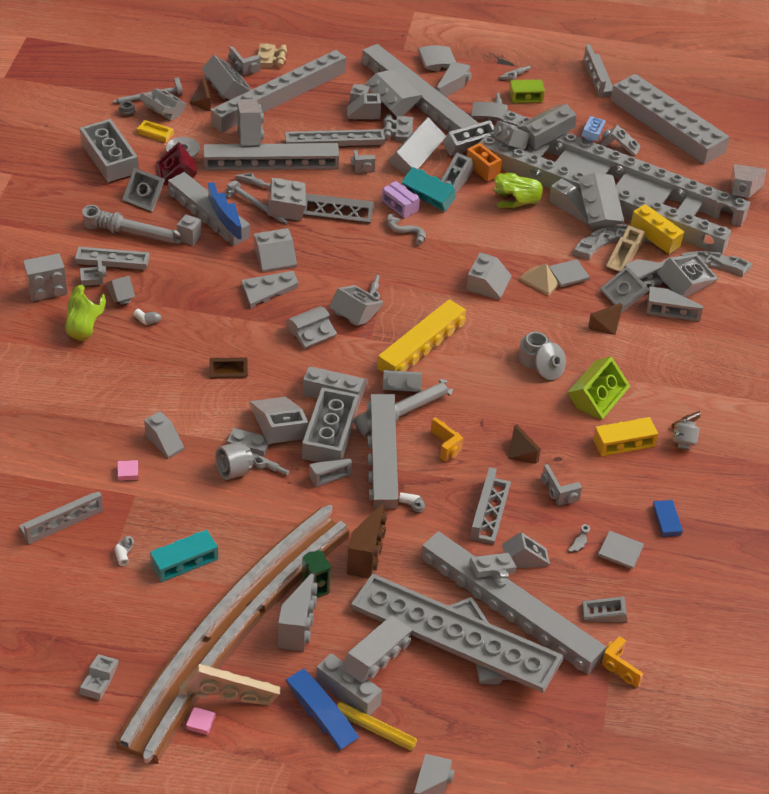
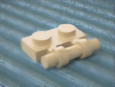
M260 44L258 52L260 68H272L273 65L282 68L286 61V45L282 44L279 49H276V45Z

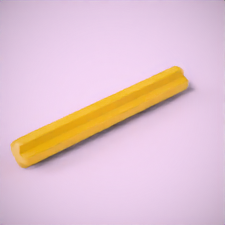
M343 702L337 704V707L347 720L408 750H413L416 746L417 739Z

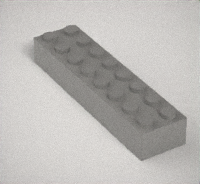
M634 74L613 85L611 95L613 103L701 163L706 164L726 152L730 136L640 76Z

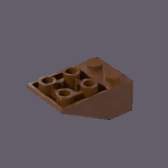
M381 504L352 532L348 547V575L370 578L373 570L377 571L378 555H381L382 539L385 538L387 513H384V504Z

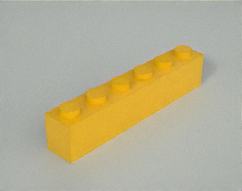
M450 299L378 355L377 369L383 373L384 370L406 371L412 365L417 364L419 359L424 355H428L435 346H439L446 337L451 336L457 328L465 324L466 309Z

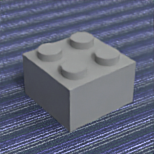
M271 178L268 190L267 216L302 221L306 206L305 183Z
M60 253L23 260L26 286L31 302L68 294L65 267Z

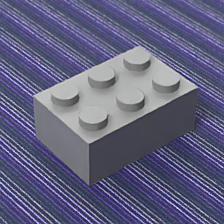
M257 99L237 100V131L241 146L261 145V140H264V130L261 123H264V114L262 113L261 104H258Z

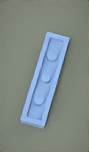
M590 116L581 136L585 137L584 139L588 141H597L605 125V120Z

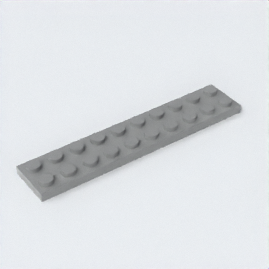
M373 573L351 604L353 610L380 622H384L390 616H393L412 629L410 635L542 693L545 692L563 661L562 654Z

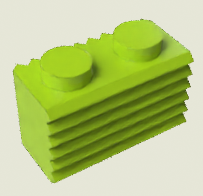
M542 79L510 80L509 93L513 104L518 102L542 103L545 89Z

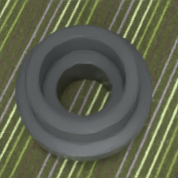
M123 101L119 106V112L129 116L135 112V106L131 101Z

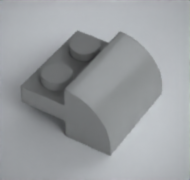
M154 88L152 94L141 93L139 97L140 100L145 102V106L169 120L179 117L187 105L186 102L163 89Z
M322 306L285 321L293 338L297 337L303 350L330 340L337 335L328 319L329 313Z

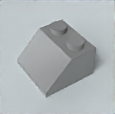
M288 228L254 234V251L262 273L297 267L293 239Z
M479 253L468 274L466 290L500 300L512 275L497 257Z
M352 285L337 288L330 308L335 310V314L348 318L350 323L360 325L367 323L382 307L384 302L358 286Z

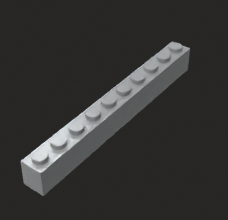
M379 44L362 50V63L375 74L395 69L422 95L414 105L448 132L478 124L476 120Z
M337 50L332 51L212 108L211 125L221 133L237 126V100L257 99L258 104H261L262 113L346 73V57Z
M439 531L422 545L421 558L425 563L432 565L442 575L456 582L459 587L472 593L475 598L486 603L492 610L499 612L509 622L519 626L526 634H530L539 640L542 645L562 654L563 658L573 664L576 669L589 675L603 660L606 650L605 645L509 579L504 578L506 586L498 587L492 576L477 578L469 564L470 558L475 556Z

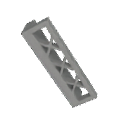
M586 44L583 60L598 97H609L612 95L613 86L599 54H594L590 44Z
M306 194V206L303 215L371 223L374 202ZM308 203L319 206L314 212L307 211ZM326 205L334 206L336 210L329 214L323 210V207ZM343 207L351 208L353 212L345 216L340 212V209ZM360 209L369 210L368 218L360 217L357 211Z
M489 467L473 521L470 540L494 545L511 481L496 478L497 469ZM498 485L505 487V490L497 493L493 487ZM497 499L500 505L493 507L489 502ZM493 514L496 520L489 522L485 517ZM489 529L492 537L480 535V533Z
M99 491L86 495L19 525V530L28 544L36 542L102 512V495Z

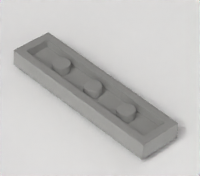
M78 247L75 263L98 266V260L101 259L102 266L147 270L150 253Z

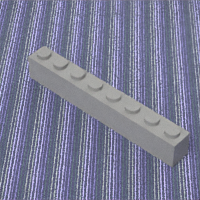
M338 143L261 144L241 146V144H204V170L339 169Z

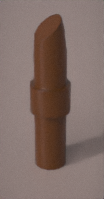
M700 411L688 414L672 423V428L674 429L675 424L680 423L681 420L693 422L699 419Z

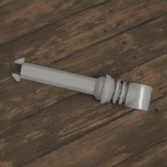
M87 205L82 210L84 225L88 229L100 227L108 229L114 234L122 230L174 244L181 242L180 239H176V236H180L177 230L124 219L119 212L110 213L102 211L96 205Z
M440 379L438 384L395 403L396 423L400 416L446 394L451 396L453 388L448 390L445 385L447 380ZM367 411L361 413L353 420L363 438L371 436V431H367V419H370V414H367Z

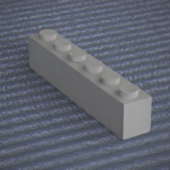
M183 172L168 180L169 195L190 210L193 215L201 219L203 223L211 227L214 232L222 236L225 241L235 246L250 238V224L240 216L242 239L238 240L227 230L212 208L208 197V190L188 174Z
M371 394L370 402H367L366 405L367 414H370V419H367V431H371V436L367 438V447L371 448V454H368V466H372V471L368 472V482L372 483V489H369V501H373V509H377L381 504H384V509H397L398 475L395 395Z

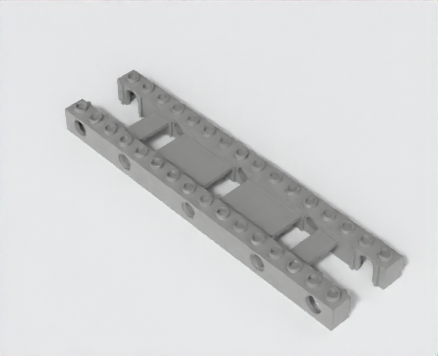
M508 110L501 117L500 122L518 126L530 118ZM565 133L537 149H534L527 142L529 147L525 151L495 140L493 137L485 136L480 141L481 144L502 159L501 170L515 173L519 177L535 179L541 182L542 186L549 189L562 178L574 185L582 194L578 177L592 173L613 175L614 178L620 179L616 189L623 218L632 220L633 212L646 204L684 231L682 241L711 252H719L721 255L728 246L732 230L711 223L706 219L703 220L695 217L696 213L700 211L713 216V218H719L721 210L733 214L731 224L741 227L747 218L751 203L743 198L733 196L727 192L704 185L570 133ZM545 152L560 156L556 162L542 158ZM666 199H669L671 201L674 200L682 204L677 210L676 208L669 207L667 205H664L663 203L666 201ZM706 235L713 238V244H707L703 241Z

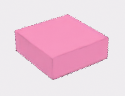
M138 460L118 461V481L138 480Z
M194 707L186 724V730L208 735L215 719V712Z

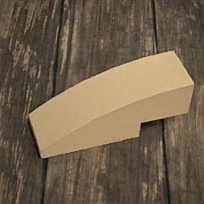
M628 225L623 237L617 243L606 268L617 272L624 269V265L633 260L645 238V231Z

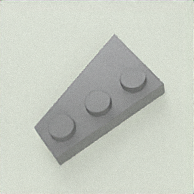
M294 271L244 279L241 280V285L250 309L256 307L257 303L262 301L266 303L275 295L281 296L297 289L298 280Z

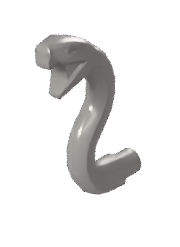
M393 214L387 216V225L393 231L398 233H416L417 245H422L425 241L426 233L422 228L413 225H396L401 219L395 218Z

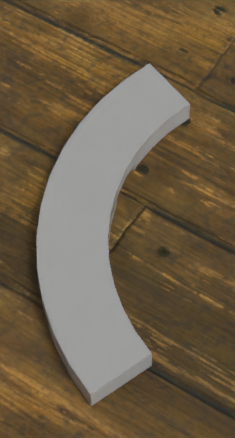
M627 224L609 226L592 232L589 237L583 238L577 244L573 255L590 260L591 256L603 246L618 242L623 237L628 227ZM645 237L644 240H643V241H646V242H651V241L648 240L646 237Z
M695 251L680 255L697 253L709 268L730 271L741 277L753 265L739 257H728L721 255L719 252ZM668 259L662 261L661 263L665 264L668 261Z

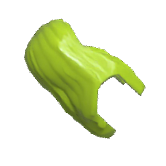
M501 173L494 178L496 185L494 187L495 194L505 197L513 194L516 198V202H497L499 208H517L526 204H537L541 199L543 187L541 182L535 179L519 177L515 173Z
M78 285L72 290L67 305L65 324L66 333L70 337L78 341H85L92 336L94 322L97 316L103 313L106 300L103 293L100 296L99 305L88 300L84 294L83 285Z

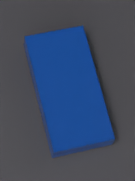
M673 500L653 501L652 506L662 537L682 535V526Z

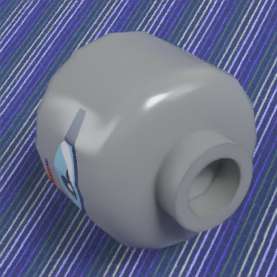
M681 420L680 423L675 424L672 439L673 442L678 443L679 448L690 449V446H695L698 443L700 429L698 426H695V422Z

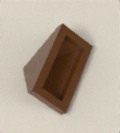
M202 79L189 103L206 111H211V98L206 79Z
M618 303L591 313L588 327L592 330L615 335L623 305Z
M247 357L209 358L210 377L248 376Z
M518 424L514 425L508 459L538 463L541 449Z

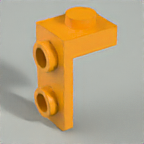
M434 417L431 421V432L445 442L441 445L440 459L447 462L451 458H455L462 451L463 437L448 427L443 421Z
M619 636L614 642L610 641L607 644L602 665L608 671L621 677L626 683L638 688L641 684L643 673L619 658L623 654L626 640Z

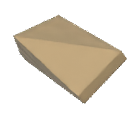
M547 263L530 268L519 279L547 296L559 287Z

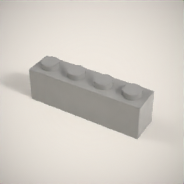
M390 616L347 653L341 670L362 684L369 678L373 679L380 668L384 669L391 658L395 659L401 649L405 650L411 642L409 636L412 629L395 617Z

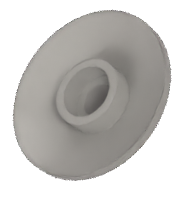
M189 137L174 138L166 145V151L168 152L175 144L180 142L191 157L196 156L200 151L199 143Z
M552 342L545 343L538 349L535 357L537 371L547 380H555L563 374L566 367V356L558 344Z

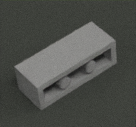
M491 120L451 131L447 134L443 144L450 156H454L456 153L467 152L468 148L480 143L485 136L492 137L494 126Z
M330 653L317 666L316 682L347 705L371 715L381 705L382 689L369 680L362 684L341 670L344 662Z

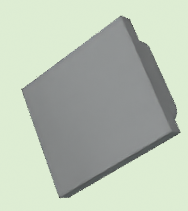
M577 259L549 266L561 287L590 280V276Z
M609 531L598 556L633 569L641 554L644 543Z

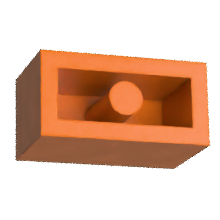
M478 143L467 149V157L472 159L475 167L473 171L488 182L500 174L502 159L483 144Z

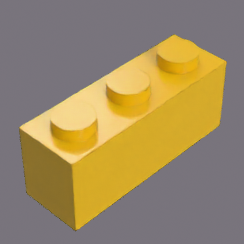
M644 204L633 212L630 226L645 231V237L666 253L670 254L681 246L684 231L648 205Z
M650 417L597 426L593 441L602 457L655 447L658 432Z

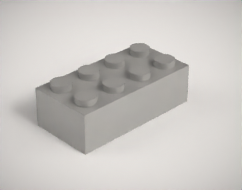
M111 119L80 128L81 144L107 182L131 176L134 168L139 169L138 156Z
M321 388L302 443V459L315 462L343 460L353 430V420L357 417L359 411L358 394Z

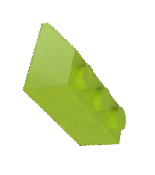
M612 356L595 360L567 394L578 409L601 420L629 389L630 384Z

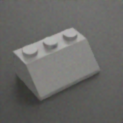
M214 54L202 68L205 78L212 82L211 85L219 91L218 94L225 100L226 98L231 100L252 90L233 66Z
M395 69L378 72L365 84L370 87L372 93H380L381 102L396 116H404L422 97Z
M567 104L556 105L516 127L530 133L528 143L534 149H537L576 128V114Z
M592 173L578 177L591 231L625 223L613 175Z
M308 367L303 379V396L318 399L323 387L358 394L360 404L368 384V379L317 367Z

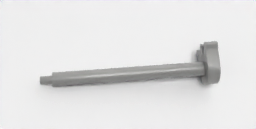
M179 77L174 78L175 87L163 89L169 93L176 92L178 96L183 95ZM141 94L117 98V100H113V103L120 104L123 101L140 100Z
M232 181L227 184L229 188L225 190L227 192L225 194L226 197L230 198L238 193L267 213L268 206L242 190L239 182ZM273 217L281 223H288L284 217Z

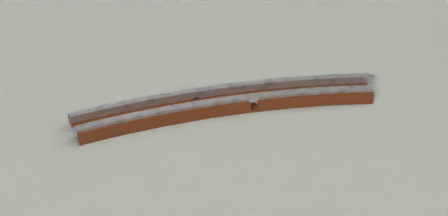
M332 505L320 507L285 535L252 565L209 610L195 627V632L193 634L190 633L176 650L134 710L116 740L118 749L144 758L145 763L150 761L160 762L176 732L199 699L198 693L188 692L187 696L179 695L180 685L198 664L208 665L215 669H220L258 622L302 579V557L311 551L322 550L326 557L349 538L347 525L342 521L335 523L329 518L332 514Z

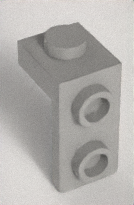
M233 46L229 47V61L235 65L237 71H240L243 76L260 71V57L258 55L243 59Z
M618 125L611 130L607 129L603 133V139L600 143L607 147L616 140L633 156L637 154L641 147L635 139Z
M544 465L541 480L548 487L550 497L555 500L556 504L561 506L580 501L581 484L576 482L560 486L549 465Z

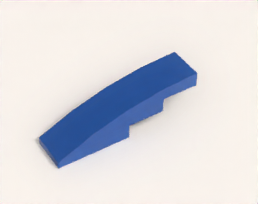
M215 182L208 183V197L217 217L230 233L238 240L242 239L241 223L235 203L228 204L225 192L218 193Z
M304 668L285 680L309 718H314L322 732L329 735L339 751L359 738L333 700Z

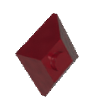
M180 142L175 144L156 162L158 177L165 179L163 185H168V180L183 172L191 178H194L198 173L196 162Z

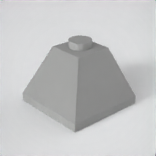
M134 168L122 200L153 212L165 179Z

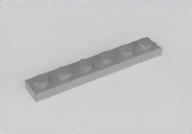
M384 129L285 132L286 144L338 143V146L385 145Z

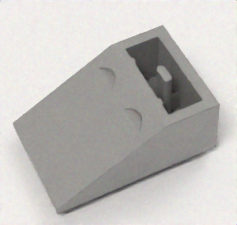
M287 397L249 401L268 444L304 439L308 426L307 418L303 410Z
M310 574L282 604L278 622V649L304 652L305 643H310V627L313 626L314 621L313 610L316 609L318 583H314V574Z

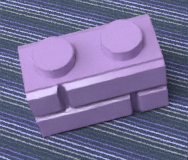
M395 181L390 186L387 185L382 189L381 201L403 218L418 212L420 199L418 195L410 192L406 186Z

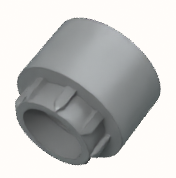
M531 332L525 335L520 341L518 354L520 363L525 367L537 369L535 364L536 353L543 344L551 342L549 338L541 332Z
M236 442L217 447L215 452L216 465L224 480L245 476L249 469H252L253 455L248 446Z

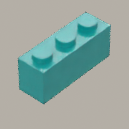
M412 167L401 181L402 185L406 186L413 194L418 195L420 200L444 212L447 211L457 197L455 188L451 184L440 181L436 176L428 175L422 169L418 170Z
M208 530L194 533L189 537L176 540L174 543L156 548L150 552L151 566L161 583L219 560L218 546Z

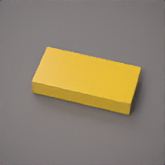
M144 120L137 128V134L166 143L174 134V129Z

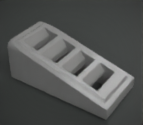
M351 459L310 464L309 478L314 486L318 487L351 475L352 461Z
M624 596L582 601L584 621L628 622ZM590 608H594V614H590ZM598 608H602L603 613H599Z

